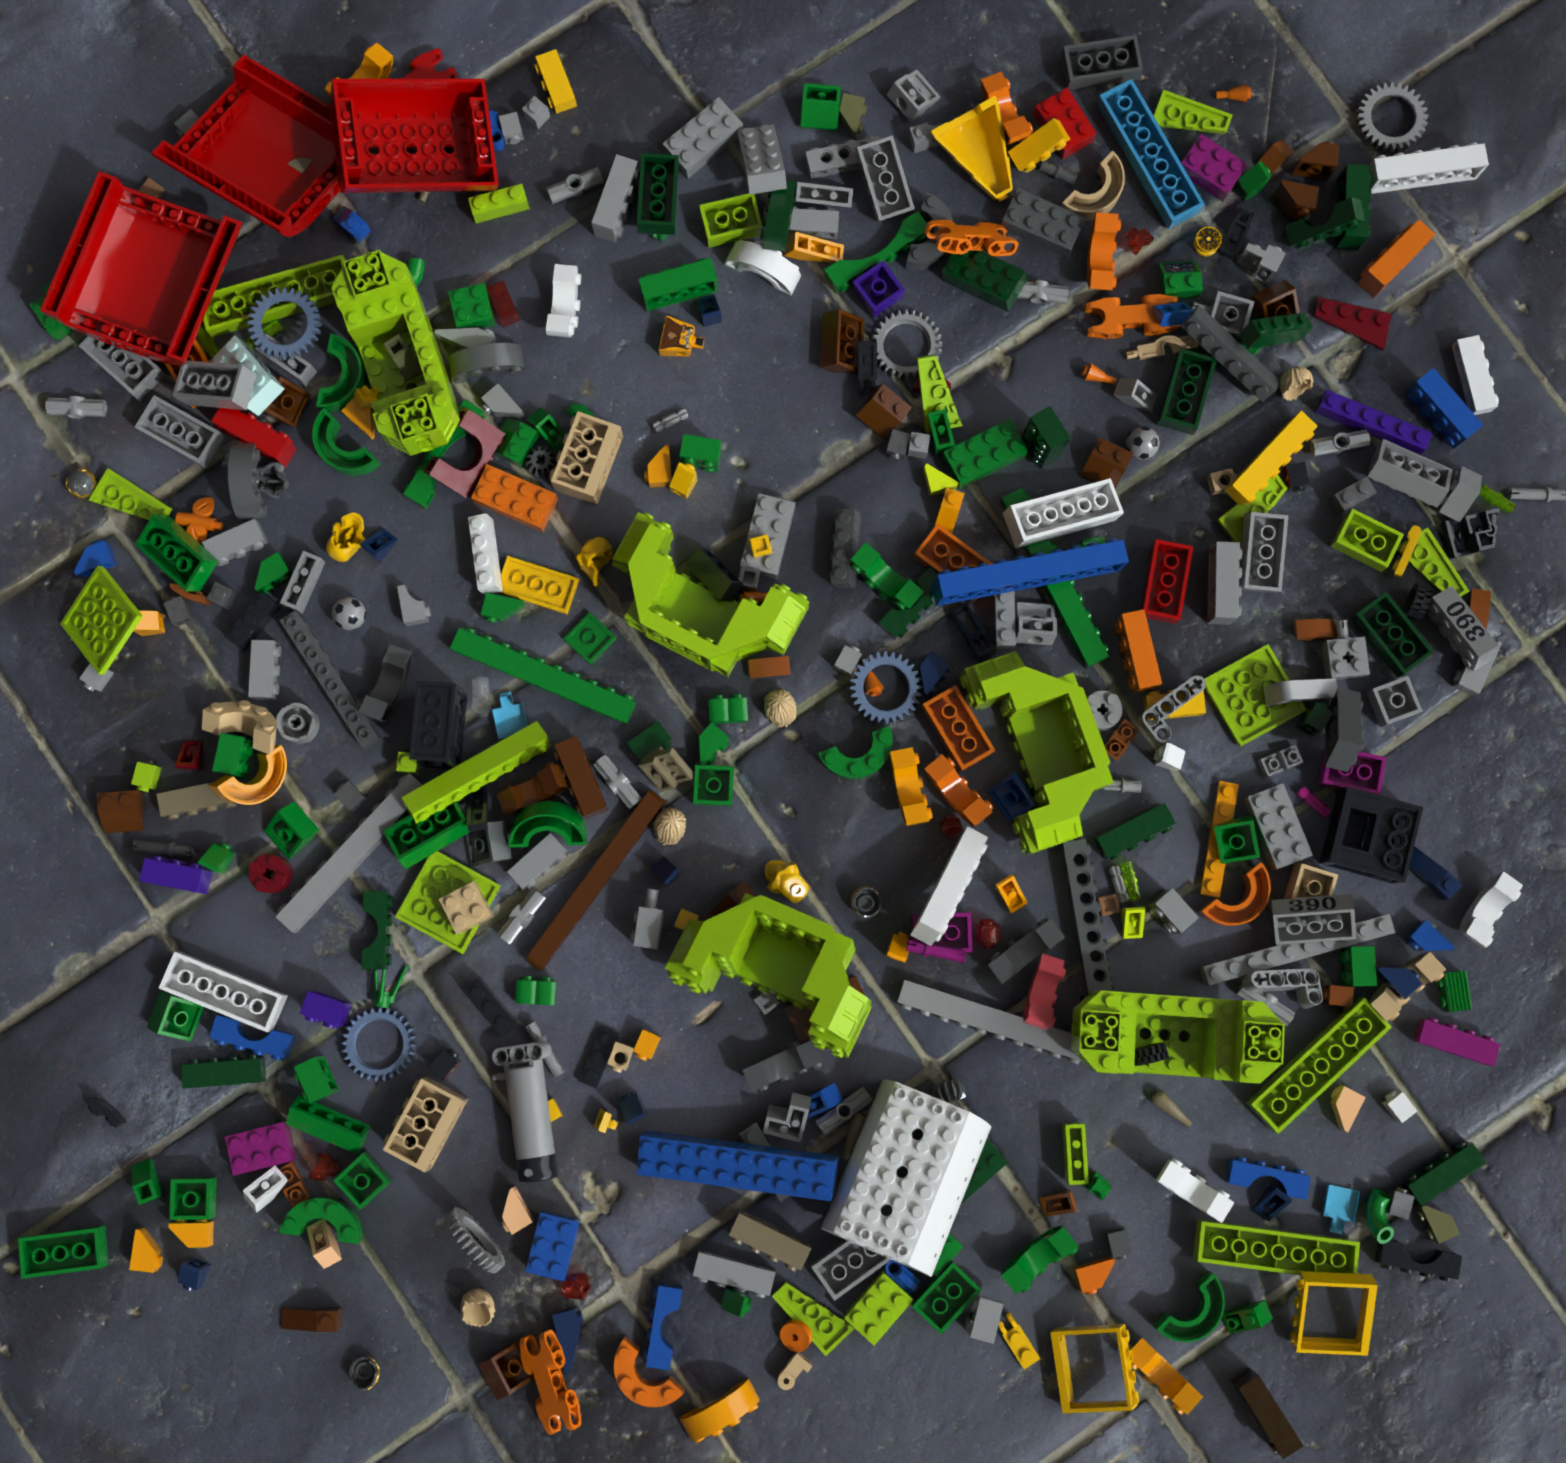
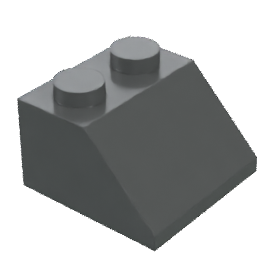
M505 821L488 822V829L475 830L464 835L470 868L512 859Z

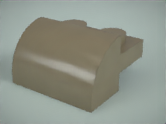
M662 746L656 747L638 765L660 792L675 789L678 783L692 780L695 775L673 747L663 749Z

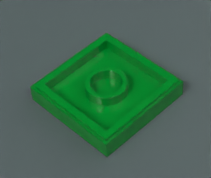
M590 611L563 638L590 665L617 639Z

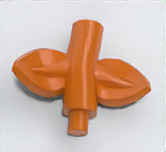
M211 497L197 500L193 504L192 513L178 512L176 514L175 522L178 525L188 526L186 532L202 546H204L202 542L207 540V530L215 531V529L222 530L223 528L222 522H217L215 518L209 517L214 511V500Z

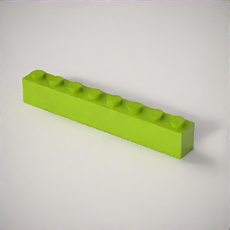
M536 721L401 797L402 801L416 824L424 821L432 814L444 810L453 802L460 801L469 793L479 790L483 785L495 781L504 773L511 772L518 765L526 763L534 756L546 752L551 747L549 737Z

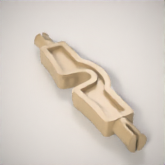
M1190 335L1183 337L1163 336L1154 343L1139 345L1136 350L1126 351L1125 356L1127 360L1138 357V360L1161 358L1165 355L1164 345H1169L1172 353L1177 354L1181 348L1185 350L1196 349L1199 343Z

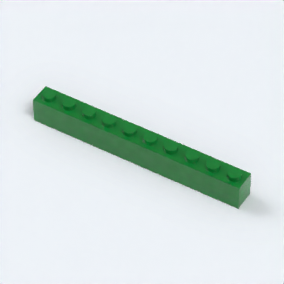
M1023 488L1002 497L1000 503L1005 511L1010 505L1029 501L1031 498L1028 492H1024ZM1049 539L1023 546L1028 558L1032 557L1035 553L1043 552L1045 555L1057 549L1055 544L1050 542ZM1074 581L1043 586L1051 603L1055 605V610L1085 669L1109 657V649L1106 643H1102L1099 638L1101 636L1097 626H1093L1089 610L1084 609L1082 596L1079 592L1076 593L1073 587L1075 585Z
M468 627L458 629L450 647L453 652L625 725L628 724L636 706L633 697L624 693L622 696L615 694L616 690L607 686L601 688L598 686V682L591 679L587 681L580 679L581 675L570 671L569 674L563 672V668L553 664L551 667L545 664L546 661L539 657L532 659L528 657L527 652L520 649L516 652L511 650V646L506 643L500 642V644L492 642L493 638L483 634L480 637L475 634L476 631Z

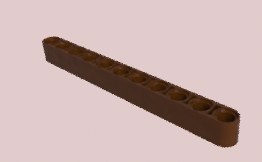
M652 790L645 795L525 959L526 962L540 972L546 967L660 812L666 800Z

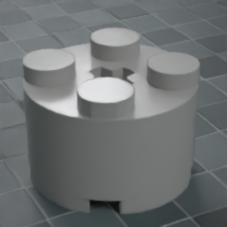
M1097 691L1087 698L1099 732L1106 731L1118 723L1122 715V705L1117 695L1109 691ZM1100 707H1102V710H1105V713L1102 715L1101 712L1097 711Z
M292 703L282 708L276 718L277 728L281 736L296 744L311 742L319 731L320 722L318 715L311 708L301 703ZM300 721L301 724L296 726L295 723Z

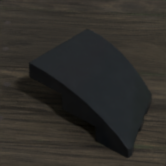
M1499 508L1464 516L1460 522L1454 519L1441 522L1450 559L1495 548V535L1498 529L1496 519L1500 513Z

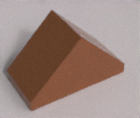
M1281 139L1274 143L1258 162L1261 161L1263 165H1266L1270 170V175H1272L1295 152Z
M1069 1189L1039 1197L1045 1217L1077 1212L1072 1191Z

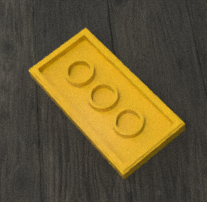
M507 555L501 572L503 592L498 593L568 615L580 579Z

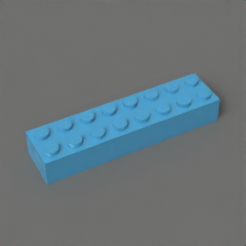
M1130 79L1099 95L1096 106L1167 229L1169 230L1201 213L1205 206L1203 200L1134 81Z

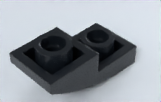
M93 1097L86 1100L89 1104V1111L97 1117L106 1115L105 1119L110 1126L117 1128L127 1123L118 1110L102 1099Z

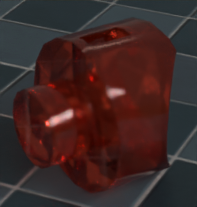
M1134 227L1126 235L1130 240L1126 246L1136 256L1143 246L1151 244L1154 237L1145 228L1138 231Z
M317 1152L318 1163L315 1169L309 1173V1178L325 1182L328 1176L335 1177L338 1164L332 1163V1156Z
M582 1272L578 1274L571 1273L563 1282L560 1288L561 1293L565 1298L584 1301L591 1291L589 1277Z

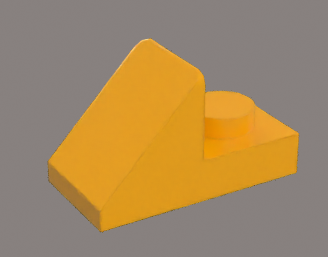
M1013 874L995 885V890L1000 894L1011 914L1027 904Z

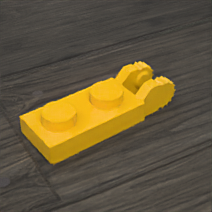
M1413 525L1407 535L1409 542H1404L1400 553L1403 554L1401 560L1396 559L1392 568L1395 571L1393 577L1402 578L1422 531L1419 526Z
M1008 1311L1005 1313L1006 1318L1013 1327L1006 1331L1001 1320L998 1327L1025 1370L1041 1358L1020 1325L1015 1322Z

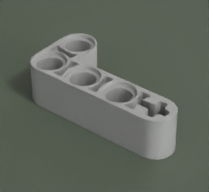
M1196 675L1191 677L1140 715L1139 723L1154 743L1162 744L1171 738V730L1164 719L1205 689L1206 681L1202 676ZM1197 682L1199 684L1193 690H1188V688L1191 687L1194 683ZM1177 692H1181L1184 695L1183 701H1179L1176 698ZM1161 703L1168 705V712L1161 710ZM1146 714L1153 717L1154 721L1152 724L1146 722ZM1158 730L1164 731V733H1165V738H1164V739H1159V738H1158V736H1157V731H1158Z
M1336 679L1291 680L1264 686L1263 691L1266 706H1275L1288 702L1332 700L1338 687Z
M1311 968L1255 971L1246 975L1242 980L1243 988L1248 992L1296 990L1298 1004L1304 1009L1319 1005L1323 1000L1319 975L1316 970Z

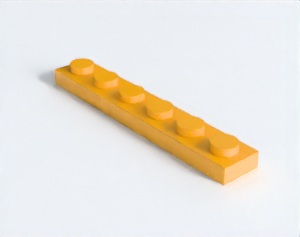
M1218 782L1200 895L1220 898L1226 863L1221 864L1214 826L1233 819L1239 784Z

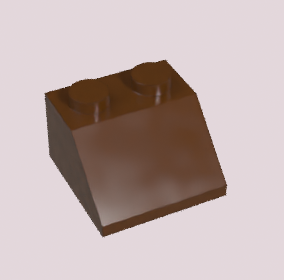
M1330 141L1319 143L1300 157L1291 172V176L1328 180L1338 165L1340 145Z
M1282 180L1273 194V198L1288 219L1293 221L1299 219L1308 220L1316 209L1320 187Z
M1285 280L1251 295L1252 301H1254V312L1258 319L1300 313L1296 288Z
M275 376L284 387V390L262 414L295 428L311 394L281 376Z
M880 384L875 387L855 416L881 438L885 439L902 422L912 407L885 384Z
M1099 437L1080 476L1094 483L1111 478L1116 489L1133 453Z
M131 790L97 793L98 815L104 833L144 831L143 792Z
M520 1340L494 1353L478 1364L496 1400L511 1395L534 1379V1374L528 1375L524 1370L521 1361Z

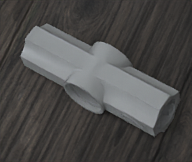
M596 167L579 175L571 174L566 180L551 185L546 189L552 204L572 196L579 197L584 191L604 184V180L600 170ZM574 183L580 184L577 188L571 187Z
M1035 280L1033 282H1026L1017 298L1028 299L1036 304H1044L1046 302L1066 304L1069 290L1066 286L1050 285L1046 281Z
M69 396L68 398H48L45 403L48 415L84 419L85 416L105 417L107 414L105 400Z
M1367 430L1338 433L1335 436L1310 440L1309 448L1313 457L1331 453L1340 454L1343 451L1370 446V436ZM1336 440L1342 441L1343 447L1338 446Z
M604 755L593 764L606 780V784L621 798L629 809L640 803L642 800L640 795L630 785L631 782L622 771L616 768L609 757Z
M533 888L522 903H519L509 915L508 921L497 935L511 945L522 929H525L535 916L534 914L547 898Z
M1242 984L1239 986L1236 995L1247 1001L1264 1002L1277 1018L1285 1024V1027L1291 1023L1295 1012L1278 1002L1276 997L1268 992H1248L1243 988Z
M862 1086L815 1122L822 1132L827 1135L873 1100ZM843 1105L848 1106L850 1109L847 1116L839 1114V1108Z

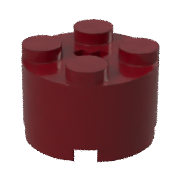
M261 855L249 866V880L252 886L257 891L263 893H280L287 889L293 878L292 865L288 860L278 855ZM270 871H274V874H272L271 877H269L268 874L270 873Z

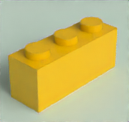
M557 50L535 56L537 64H534L537 75H542L543 80L540 82L544 92L548 91L550 97H547L550 108L554 107L557 114L577 107L575 96Z
M1053 118L1008 151L1019 171L1030 172L1036 167L1038 162H1043L1050 158L1052 152L1064 148L1070 138L1061 122Z
M1168 690L1167 694H1160L1159 691L1148 692V695L1143 698L1144 712L1173 690ZM1204 690L1165 719L1204 715L1206 713ZM1177 692L1176 698L1179 701H1183L1184 695L1181 692ZM1161 703V710L1168 712V705ZM1146 714L1145 716L1146 721L1154 720L1153 717L1149 714Z

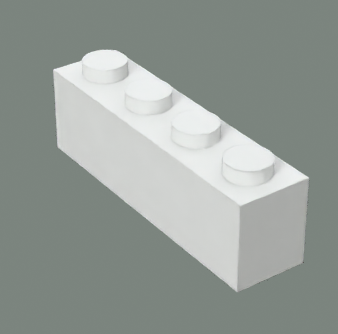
M1479 335L1458 339L1451 347L1467 407L1474 415L1492 412L1498 407L1499 401L1497 394L1494 393L1493 378L1489 374V362L1484 355V343L1480 340Z
M486 513L468 517L477 588L484 595L486 593L503 592L493 519Z

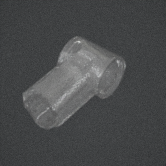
M476 677L472 679V709L477 716L487 717L492 709L490 705L489 678ZM485 703L486 708L483 711H478V705Z

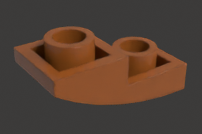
M170 583L169 587L187 600L203 606H211V601L206 599V593L185 591L178 584Z
M1472 588L1470 591L1469 608L1487 629L1491 591Z
M1302 619L1293 621L1295 639L1332 640L1336 638L1334 620Z
M789 656L748 660L750 679L791 675Z
M1124 718L1104 745L1107 754L1117 761L1140 729Z
M290 1161L278 1168L288 1180L283 1186V1192L292 1207L310 1198L307 1187L294 1161Z

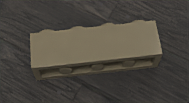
M213 782L157 794L160 817L167 818V820L179 819V815L184 814L186 816L198 815V811L203 810L214 812L217 811V807L222 806L233 808L236 807V803L226 801L217 796L209 787Z

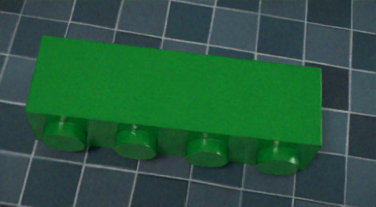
M299 1095L290 1106L286 1125L355 1154H358L362 1149L370 1129V1125L316 1102L309 1103L308 1100L306 1101L304 1097Z

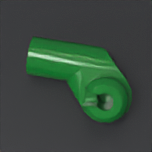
M572 403L566 410L570 417L575 416L577 411L595 417L582 404Z

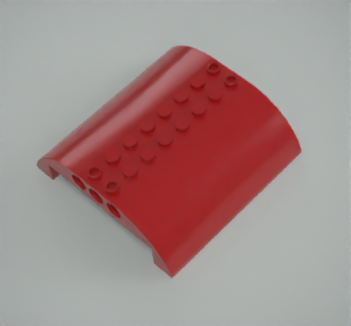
M243 54L233 65L234 82L174 146L163 140L153 150L152 156L286 237L294 236L305 230L340 192L331 123V106ZM296 158H308L313 161L304 173L288 164Z
M98 171L40 311L59 323L101 342L158 362L178 366L184 365L243 223L227 216H223L222 220H218L123 186L117 177Z

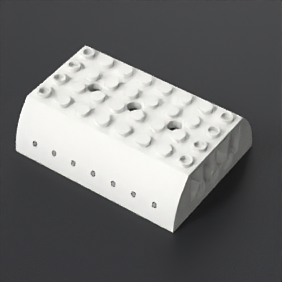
M882 1080L821 1229L932 1277L991 1126L980 1117L962 1108L896 1081ZM916 1129L923 1131V1137L920 1140H915L912 1137V1133ZM900 1167L908 1169V1174L904 1178L897 1176V1170ZM884 1205L892 1207L891 1215H882L881 1209Z

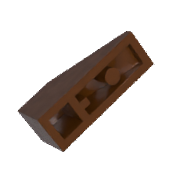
M742 881L700 921H706L739 905L745 893L754 897L756 895Z
M342 1307L282 1308L281 1329L337 1332L342 1328Z

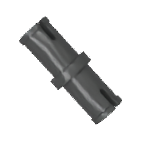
M1043 161L1039 171L1053 176L1055 180L1060 179L1071 185L1074 184L1078 175L1064 169L1062 165L1057 166L1048 161Z

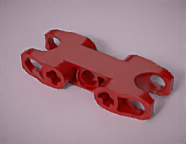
M437 48L423 53L412 60L409 64L412 72L401 79H456L458 75L454 68H448L442 72L434 70L435 65L444 57L442 51Z

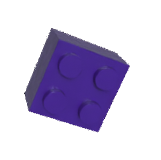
M884 261L852 282L853 292L873 318L904 298V288Z
M308 991L300 1014L305 1015V1020L311 1022L322 1021L323 1026L338 1029L339 1026H345L353 1003L318 991Z

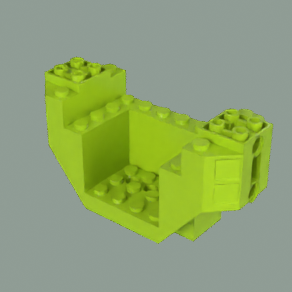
M380 250L343 261L344 265L332 286V291L336 304L343 315L347 330L359 348L371 387L375 386L378 391V400L371 402L379 434L386 444L410 456L448 444L460 421L457 402L433 328L407 265L382 253ZM398 334L403 338L422 369V373L409 381L403 376L383 343Z
M638 512L612 558V566L628 575L632 582L635 598L624 617L627 625L644 633L645 637L710 671H717L726 677H729L737 661L764 650H770L782 655L785 654L809 609V601L805 595L799 592L794 594L788 586L780 583V585L774 584L773 587L771 586L761 607L758 606L759 603L751 598H748V600L743 598L740 603L735 600L720 602L700 582L696 584L691 581V577L683 573L681 575L676 573L672 557L668 555L671 550L670 544L674 539L673 531L670 529L671 526L663 521L660 523L653 520L654 517L646 512L643 514Z
M1016 651L965 668L961 674L960 683L962 688H966L968 692L966 699L970 707L973 706L974 710H982L1001 703L1002 706L999 707L1003 717H1006L1008 722L1006 724L1009 735H1013L1015 741L1012 742L1013 748L1016 753H1019L1021 758L1019 760L1022 771H1026L1028 777L1025 779L1026 784L1033 791V799L1037 803L1035 807H1039L1013 819L1012 827L1015 834H1019L1021 841L1018 843L1021 852H1025L1027 856L1083 836L1079 815L1093 791L1108 787L1114 782L1108 768L1110 764L1108 754L1084 689L1078 686L1074 672L1058 678L1026 667Z
M745 893L739 905L706 921L689 919L665 967L668 977L672 979L671 982L678 986L684 984L689 987L690 991L696 994L700 992L706 994L707 991L712 992L723 971V975L733 979L736 977L741 979L740 982L746 986L751 987V985H754L764 994L768 995L770 992L776 995L775 998L782 1002L788 1000L794 1003L793 1006L800 1010H804V1008L810 1010L812 1016L809 1020L811 1027L808 1034L814 1043L813 1046L821 1050L829 1049L832 1051L831 1054L838 1058L843 1056L849 1058L872 1008L871 1000L849 984L846 969L856 951L853 939L835 932L830 924L763 895L754 897Z
M1094 990L1073 1008L1071 1049L1090 1071L1099 1073L1134 1074L1135 1072L1204 1077L1213 1080L1260 1084L1280 1065H1283L1285 1024L1261 1001ZM1142 1028H1146L1149 1033L1145 1039L1140 1037V1030ZM1163 1029L1168 1033V1037L1165 1040H1161L1159 1037V1033ZM1183 1030L1187 1033V1039L1184 1042L1179 1039V1033ZM1160 1042L1166 1043L1168 1059L1147 1065L1134 1066L1136 1048Z

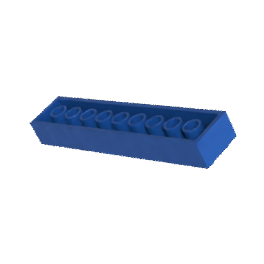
M1114 538L1105 541L1103 544L1093 542L1087 544V547L1080 548V545L1070 547L1066 551L1056 549L1051 551L1050 554L1045 555L1043 552L1033 554L1029 558H1025V556L1015 557L1013 561L1008 562L1006 559H1002L992 565L981 563L976 565V568L969 569V566H965L955 572L944 570L935 577L931 587L935 604L940 606L1118 572L1129 560L1124 540L1117 541Z
M646 1130L640 1135L637 1175L832 1201L836 1194L839 1156Z

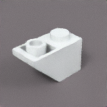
M1165 743L1159 749H1156L1154 753L1155 765L1179 771L1181 770L1185 751L1171 743Z

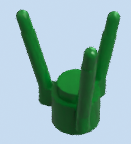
M407 965L404 966L391 996L389 991L384 990L386 969H382L380 990H378V971L374 970V1006L389 1008L390 1003H394L395 995L407 971Z

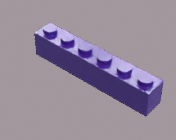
M1326 390L1321 395L1314 412L1355 430H1367L1372 437L1379 440L1385 439L1419 455L1427 449L1433 434L1329 390Z

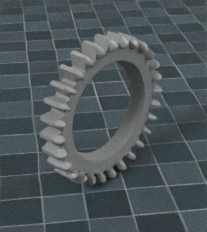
M1391 82L1389 87L1386 83H1383L1381 87L1376 85L1374 90L1371 88L1368 94L1364 95L1357 109L1358 115L1356 120L1359 121L1357 127H1363L1360 134H1367L1364 140L1371 138L1369 145L1376 142V149L1382 145L1383 152L1389 147L1391 153L1395 148L1400 152L1403 147L1406 150L1410 145L1413 146L1422 137L1428 124L1425 121L1428 115L1424 114L1427 111V107H1421L1425 101H1418L1421 95L1413 96L1414 89L1408 92V85L1402 89L1401 83L1395 87L1394 82ZM1394 96L1403 99L1410 105L1414 112L1415 122L1409 132L1402 136L1389 137L1380 133L1374 127L1371 119V110L1378 99Z
M905 309L904 315H902L900 310H897V316L891 312L889 315L890 319L884 316V323L878 322L879 328L874 329L876 335H872L871 340L877 342V362L881 361L878 367L882 368L885 366V374L891 370V377L897 373L899 380L902 375L905 376L906 380H908L909 375L916 379V373H918L917 365L902 367L888 359L884 350L886 335L898 325H914L920 328L928 339L929 348L927 355L941 354L942 351L938 348L942 347V342L938 341L941 339V334H936L939 330L938 327L932 328L935 323L934 321L927 323L929 316L922 319V312L915 316V310H913L909 315L908 310Z
M455 1207L448 1213L446 1222L447 1226H451L449 1231L455 1230L452 1236H459L457 1243L461 1241L464 1243L461 1248L467 1247L469 1249L467 1255L473 1253V1261L477 1258L479 1259L477 1265L483 1264L482 1269H486L490 1273H497L504 1267L506 1261L503 1259L502 1251L494 1243V1239L489 1236V1232H486L484 1227L480 1226L478 1220L475 1221L472 1215L470 1216L467 1211L465 1212L459 1207ZM469 1231H472L474 1233L473 1236L479 1239L478 1242L483 1244V1248L476 1242Z

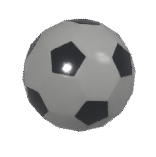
M1146 426L1136 427L1128 434L1126 439L1127 450L1133 453L1132 457L1139 460H1147L1153 457L1160 445L1159 436L1155 430Z
M343 597L334 604L332 618L337 627L348 631L356 630L365 621L366 609L362 602L355 597Z

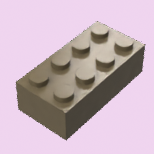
M739 1209L729 1231V1236H731L733 1242L740 1245L742 1243L748 1244L750 1250L758 1254L762 1251L768 1255V1259L777 1263L780 1260L785 1263V1267L796 1271V1269L802 1270L811 1250V1243Z

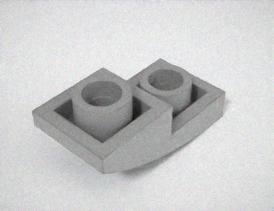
M1296 745L1257 760L1265 778L1303 763Z

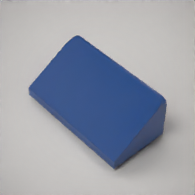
M1184 302L1153 306V311L1161 327L1181 325L1185 317L1193 310Z

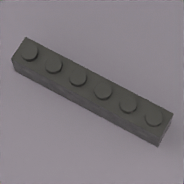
M1200 305L1185 317L1181 327L1260 401L1264 402L1277 390L1280 380Z

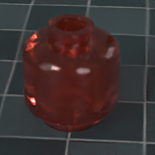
M994 919L980 920V923L975 927L976 942L983 945V948H994L995 944L1001 941L1000 924L995 922Z

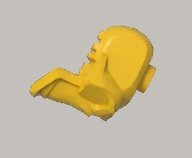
M357 513L344 515L341 518L342 524L336 522L333 525L332 536L327 542L326 552L336 561H348L359 548H362L360 546L361 542L366 540L362 535L364 521L362 516Z
M595 537L588 540L576 556L581 570L588 575L595 587H599L602 583L598 573L610 561L613 555L611 544L603 537Z
M771 860L765 865V877L770 882L767 888L771 892L781 893L792 903H798L806 897L809 892V885L799 875L798 867L793 861L786 864L784 861Z

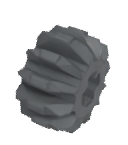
M538 446V451L531 449L533 455L529 454L526 456L529 461L525 464L527 467H530L528 469L529 473H534L537 478L541 473L542 477L546 478L545 473L548 472L550 475L551 469H556L557 465L554 463L557 462V457H554V451L549 452L547 446L544 450H542L541 446ZM542 459L545 461V464L541 465L538 461Z
M959 1079L939 1083L931 1088L932 1097L947 1103L965 1097V1088Z

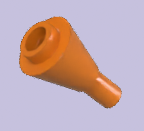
M1247 84L1227 91H1216V99L1229 98L1247 103V99H1251V87H1247Z
M1091 362L1083 367L1081 373L1083 380L1106 382L1115 385L1117 378L1106 375L1105 372Z
M742 590V594H739V603L743 598L746 600L751 598L760 603L764 601L768 592L761 593Z
M871 670L865 678L866 694L874 697L881 694L884 687Z

